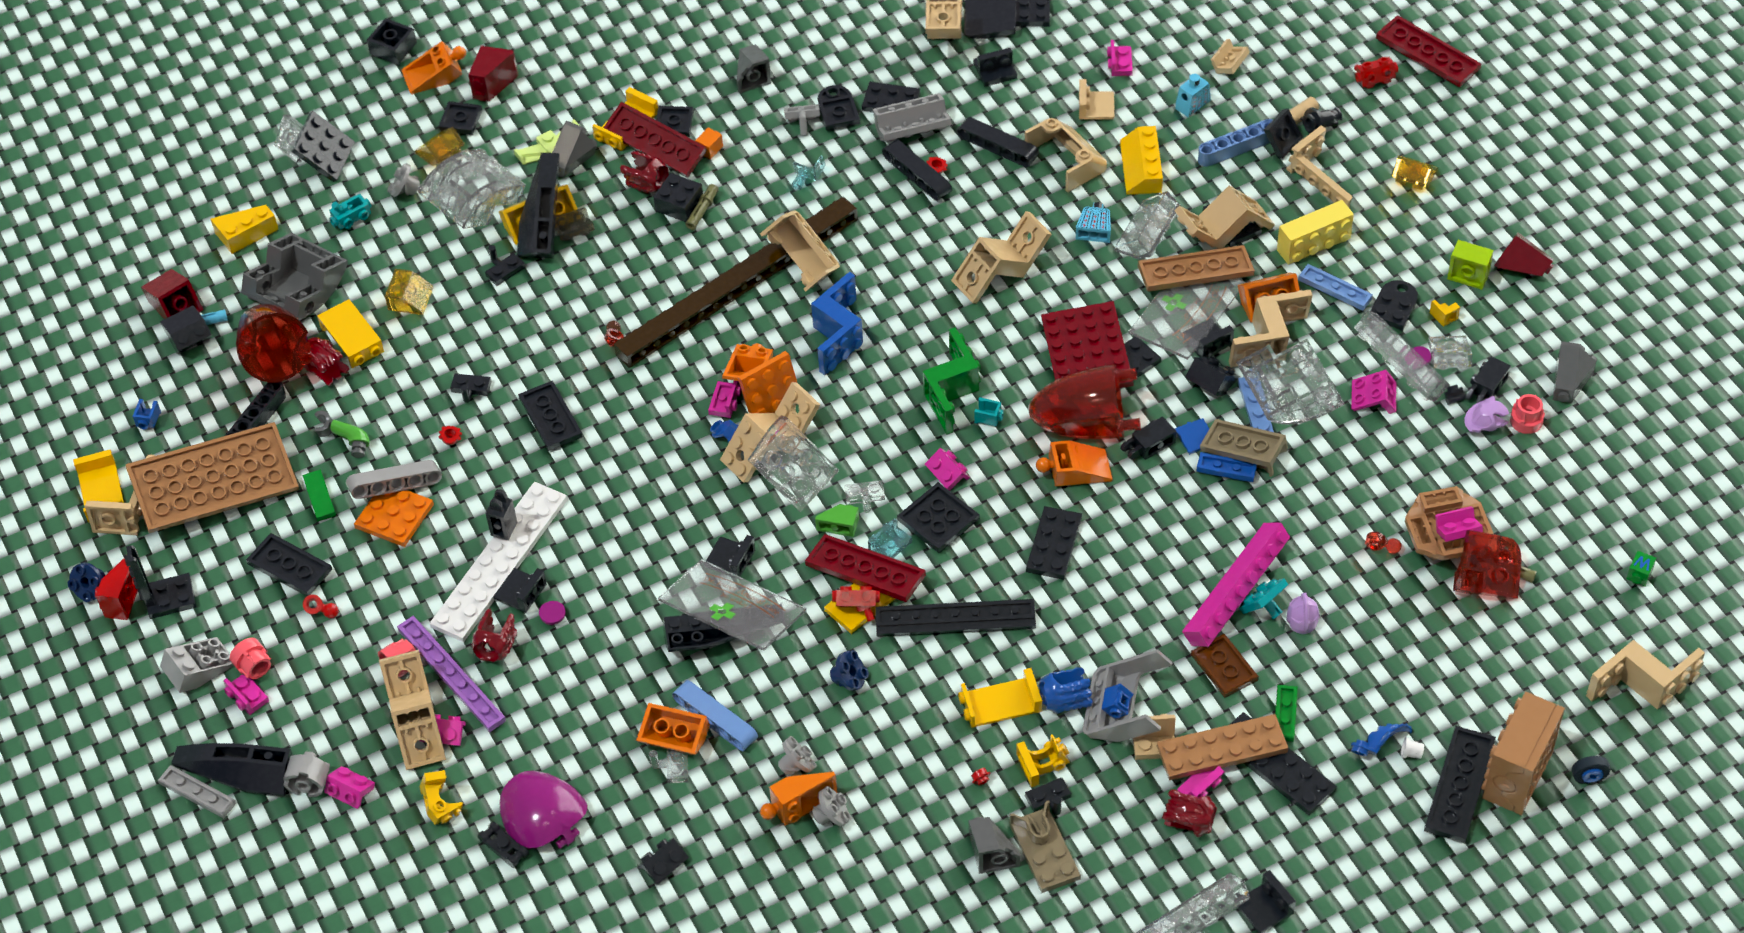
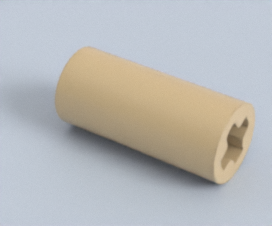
M1308 97L1290 110L1296 124L1301 122L1300 118L1304 116L1308 108L1314 107L1319 110V103L1314 97Z

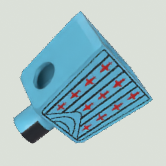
M1191 74L1189 80L1179 88L1175 109L1189 117L1211 101L1209 83L1198 74Z
M1095 202L1093 207H1084L1076 225L1077 240L1110 243V210L1103 208L1104 205L1102 203Z

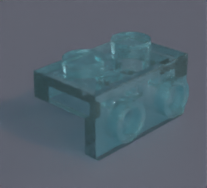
M894 518L890 522L885 523L878 533L873 534L869 538L868 549L894 558L912 543V537L898 527V521Z

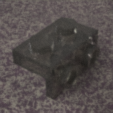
M585 207L556 216L555 233L561 241L571 240L578 235H587L590 231L595 230Z

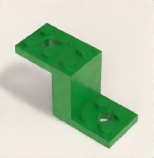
M956 327L949 329V354L953 360L923 371V394L946 435L953 433V424H955L953 416L955 408L953 403L949 401L979 391V382H981L979 361L973 358L971 348L966 346L963 334H959Z

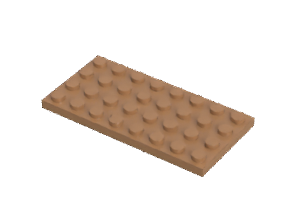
M275 422L126 464V469L149 533L299 490Z

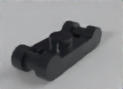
M494 821L488 825V829L481 831L477 835L483 844L512 868H515L522 858L525 859L529 855L528 850L523 845L517 843ZM493 834L497 836L494 840L490 838Z

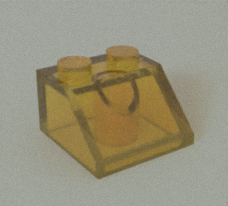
M451 127L436 134L414 152L430 165L439 164L441 166L448 161V156L458 154L461 151L460 148L465 144L455 129Z
M1398 156L1391 177L1396 178L1395 182L1401 184L1409 182L1413 184V188L1422 190L1423 187H1429L1438 167L1405 156Z
M395 269L385 294L388 310L423 315L432 293L433 285L413 271Z

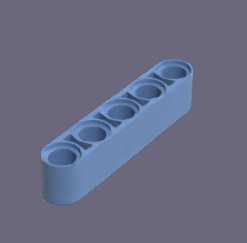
M1272 119L1260 121L1202 143L1199 146L1198 163L1206 167L1269 144L1270 142L1264 129Z
M686 680L672 693L674 700L688 712L707 716L710 723L709 728L740 751L747 749L758 738L754 728L693 682Z

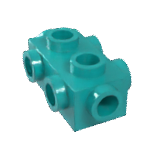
M361 194L341 204L333 202L332 208L329 209L331 215L329 220L333 227L338 226L340 230L351 228L354 222L366 220L369 217V214H371L370 208H372L371 203L367 198L364 199Z

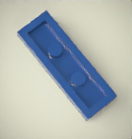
M1200 452L1196 472L1254 482L1257 464Z

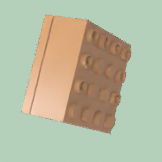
M1526 691L1522 698L1518 697L1514 705L1515 710L1513 714H1509L1506 721L1507 726L1505 730H1501L1498 736L1499 742L1497 746L1494 745L1492 747L1487 764L1488 769L1484 776L1485 781L1481 788L1484 790L1483 799L1512 812L1514 810L1519 815L1523 814L1553 754L1565 711L1564 707L1556 706L1555 703Z

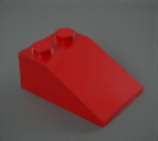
M124 558L101 579L99 587H96L95 598H97L105 618L128 620L138 593L134 580L131 578L129 566H126Z

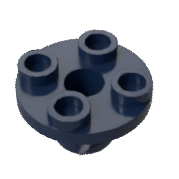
M80 563L72 568L67 584L69 589L84 602H90L97 599L95 598L96 587H99L105 573L90 563Z
M855 650L845 651L839 654L835 666L830 669V678L833 683L840 687L844 686L849 691H856L863 687L865 679L868 678V670L864 667Z

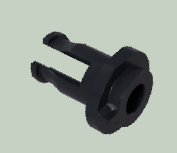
M1314 107L1308 108L1304 116L1300 118L1309 134L1321 125L1324 128L1330 127L1333 124L1337 125L1338 121L1343 119L1342 113L1337 107L1332 110L1327 109L1323 111Z

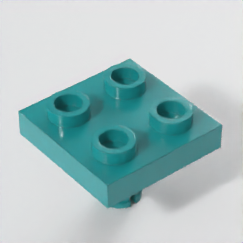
M1284 578L1279 580L1273 579L1268 583L1263 582L1256 587L1257 591L1254 594L1251 593L1245 597L1244 603L1238 608L1244 614L1265 607L1271 618L1274 619L1283 611L1273 598L1289 584Z

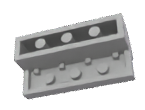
M940 93L873 109L875 126L881 141L891 142L896 140V138L911 137L913 134L928 133L930 130L944 129L952 125L951 118L946 112L945 100Z

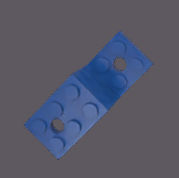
M851 272L847 273L811 303L813 327L829 338L817 348L819 372L823 375L834 370L842 360H846L854 350L859 349L863 344L862 319L846 309L856 300L855 275Z

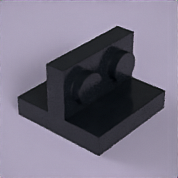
M1011 48L979 55L973 59V65L984 87L1017 79Z

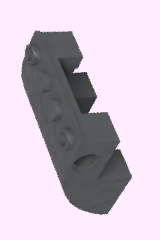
M291 232L268 243L266 263L243 273L241 293L249 299L256 300L261 305L275 310L276 313L289 317L292 321H299L314 313L329 299L345 272L348 260Z

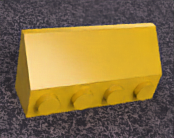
M1156 126L1137 127L1120 139L1126 195L1162 193L1163 176Z
M568 184L559 186L557 190L555 228L581 218ZM526 200L498 211L503 225L515 245L518 244L519 220Z

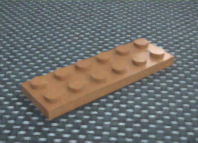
M1244 245L1138 261V268L1147 292L1254 276L1255 271Z
M1275 714L1157 742V749L1169 781L1212 771L1218 766L1224 768L1288 752L1286 740Z

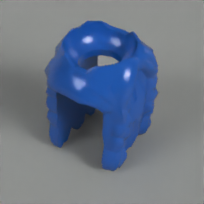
M1077 667L1073 670L1049 673L1040 679L1039 692L1046 710L1059 714L1071 709L1075 710L1092 706L1093 701L1090 698L1092 692L1088 689L1090 679H1083L1084 676H1081L1085 673L1084 668Z

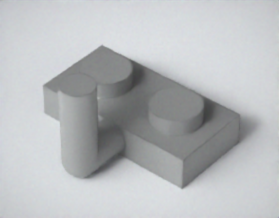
M819 105L785 107V120H799L801 135H807L806 119H815L817 116H820Z

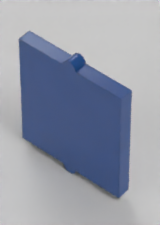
M1203 418L1194 422H1187V424L1175 428L1176 434L1189 455L1201 451L1200 445L1209 431V427Z

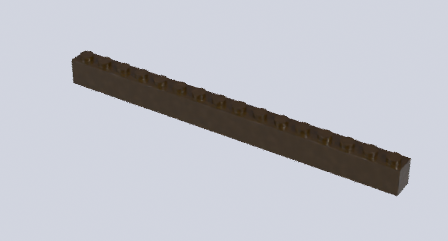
M843 196L805 221L820 240L825 242L858 220L857 208ZM770 243L765 245L762 249L734 265L725 273L720 274L717 278L706 283L697 291L692 292L683 300L678 301L669 309L664 310L655 318L650 319L638 329L614 343L616 356L628 368H631L793 263V259L781 244Z

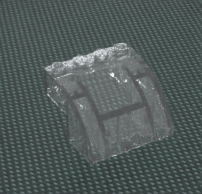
M477 148L462 151L445 159L429 173L417 192L465 229L489 225L496 206L520 203L526 184L521 181L520 177L509 172L507 167L500 165L497 159L486 154L484 149Z
M1308 339L1275 355L1269 344L1236 362L1267 420L1273 423L1299 424L1319 418L1345 405Z

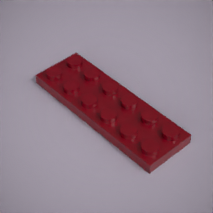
M1398 15L1376 33V39L1458 87H1461L1481 69L1482 63Z
M620 102L603 127L621 136L624 144L640 153L660 158L668 168L687 178L707 151V148L623 102Z
M827 534L823 535L805 559V565L860 586H870L872 590L880 591L882 594L904 602L909 600L926 576L925 569Z

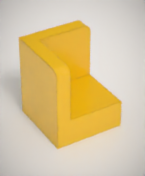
M1436 300L1431 301L1430 314L1443 327L1458 319L1460 306L1456 302L1448 306L1446 303L1440 305Z

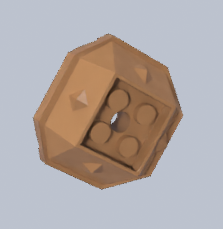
M1457 486L1419 493L1405 517V524L1416 553L1425 555L1431 560L1458 559L1459 557L1481 553L1492 540L1494 534L1481 502L1464 493ZM1472 506L1475 519L1483 527V533L1445 542L1436 531L1435 515Z

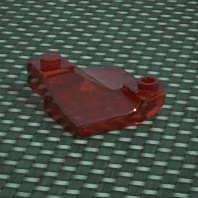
M1467 530L1461 560L1454 575L1453 591L1518 599L1521 550L1516 541L1505 536Z

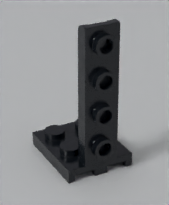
M126 546L127 555H124L127 567L129 566V572L134 580L135 588L138 589L140 600L145 601L150 619L197 608L190 573L149 582L135 546Z

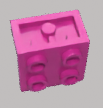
M1387 370L1352 380L1351 409L1353 411L1380 404L1389 414L1396 412V381Z

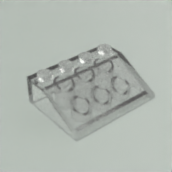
M783 415L766 431L748 459L799 512L840 471L789 418Z

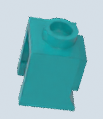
M979 397V409L974 411V423L997 426L998 421H1002L1004 416V410H1001V402Z

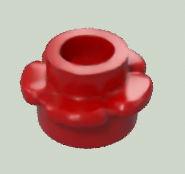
M986 768L975 771L971 775L972 783H978L979 786L987 783L990 780L988 777L991 773L987 772Z

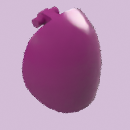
M532 770L515 775L504 786L500 796L502 822L507 834L520 845L527 848H538L560 836L561 838L555 843L561 849L563 846H568L575 841L574 838L580 834L576 827L571 831L570 828L585 816L587 803L581 794L566 781L545 772Z

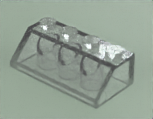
M1168 191L1144 199L1114 247V250L1139 260L1153 256L1156 252V247L1162 242L1165 232L1169 230L1172 220L1176 218L1177 213L1174 210L1180 204Z

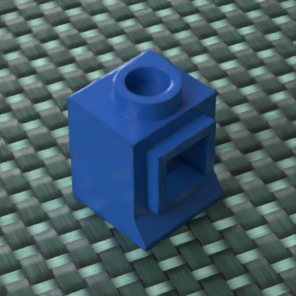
M139 399L132 416L136 426L143 430L155 427L157 419L161 414L158 401H153L152 408L147 409L143 399Z
M1121 683L1106 688L1102 710L1114 719L1128 715L1130 699L1134 693Z

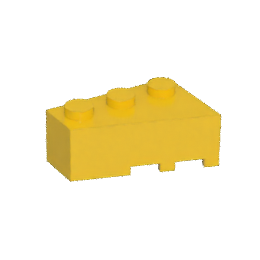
M267 205L210 219L215 234L231 254L279 229L275 215Z

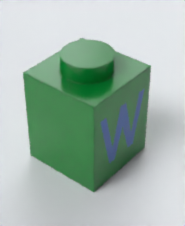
M1637 551L1626 579L1635 584L1646 586L1654 569L1656 557Z

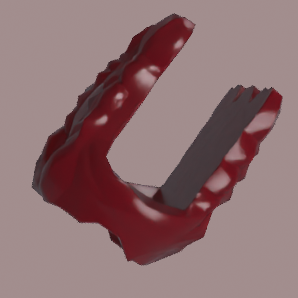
M633 151L631 155L635 159L633 162L637 165L636 169L625 165L620 167V172L626 178V185L638 191L648 193L658 191L669 176L668 167L660 158Z
M312 337L301 346L302 367L314 373L327 386H331L333 379H341V373L346 374L350 370L346 364L340 361L343 357L341 352L335 350L329 340Z
M487 609L477 626V630L473 633L472 648L480 660L490 662L504 660L507 654L510 653V649L517 637V629L514 627L515 618L510 613L500 634L493 633L495 627L492 624V611ZM488 643L495 651L486 649L485 645Z
M1175 789L1169 790L1168 796L1171 799H1168L1166 811L1162 815V819L1165 821L1164 824L1193 831L1194 835L1199 838L1204 834L1210 833L1217 810L1212 799L1209 796L1196 797L1181 793Z

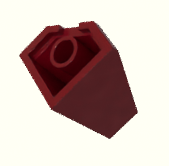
M1517 232L1494 265L1498 268L1542 276L1544 273L1548 274L1554 266L1551 263L1554 259Z

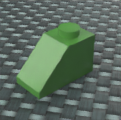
M839 504L817 515L815 518L816 531L854 537L859 521V507Z

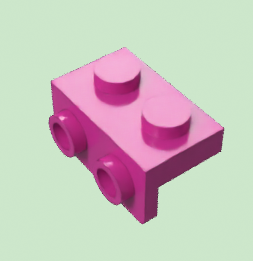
M734 380L733 383L717 381L708 409L709 415L731 418L732 412L737 409V397H740L742 393L739 381Z
M939 448L925 465L943 486L950 491L962 478L968 480L970 476L966 473L968 469L961 462L957 463L955 461L957 457L950 450L946 452Z
M435 714L442 744L461 746L463 725L466 726V722L460 721L461 717L448 716V720L441 719V715Z
M341 766L327 775L324 792L357 809L361 806L362 797L374 790L375 782Z
M1218 766L1214 771L1192 775L1177 790L1196 797L1207 796V790L1211 787L1215 789L1223 781L1221 776L1225 771Z

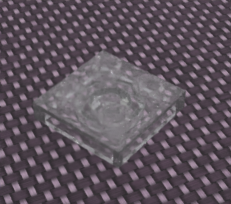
M283 115L274 146L294 162H302V159L292 153L291 150L303 125L290 115Z

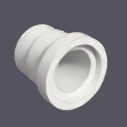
M1405 737L1402 744L1401 757L1421 759L1424 744L1411 741L1410 738Z

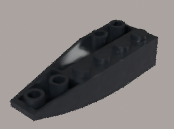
M541 153L519 220L518 257L553 258L559 153Z
M779 606L729 610L736 615L731 619L722 616L719 620L711 617L716 612L663 617L665 645L668 652L704 649L785 624L783 609Z
M191 744L177 746L171 764L177 768L243 792L285 797L287 789L284 787V776L290 756H293L291 749L252 744Z

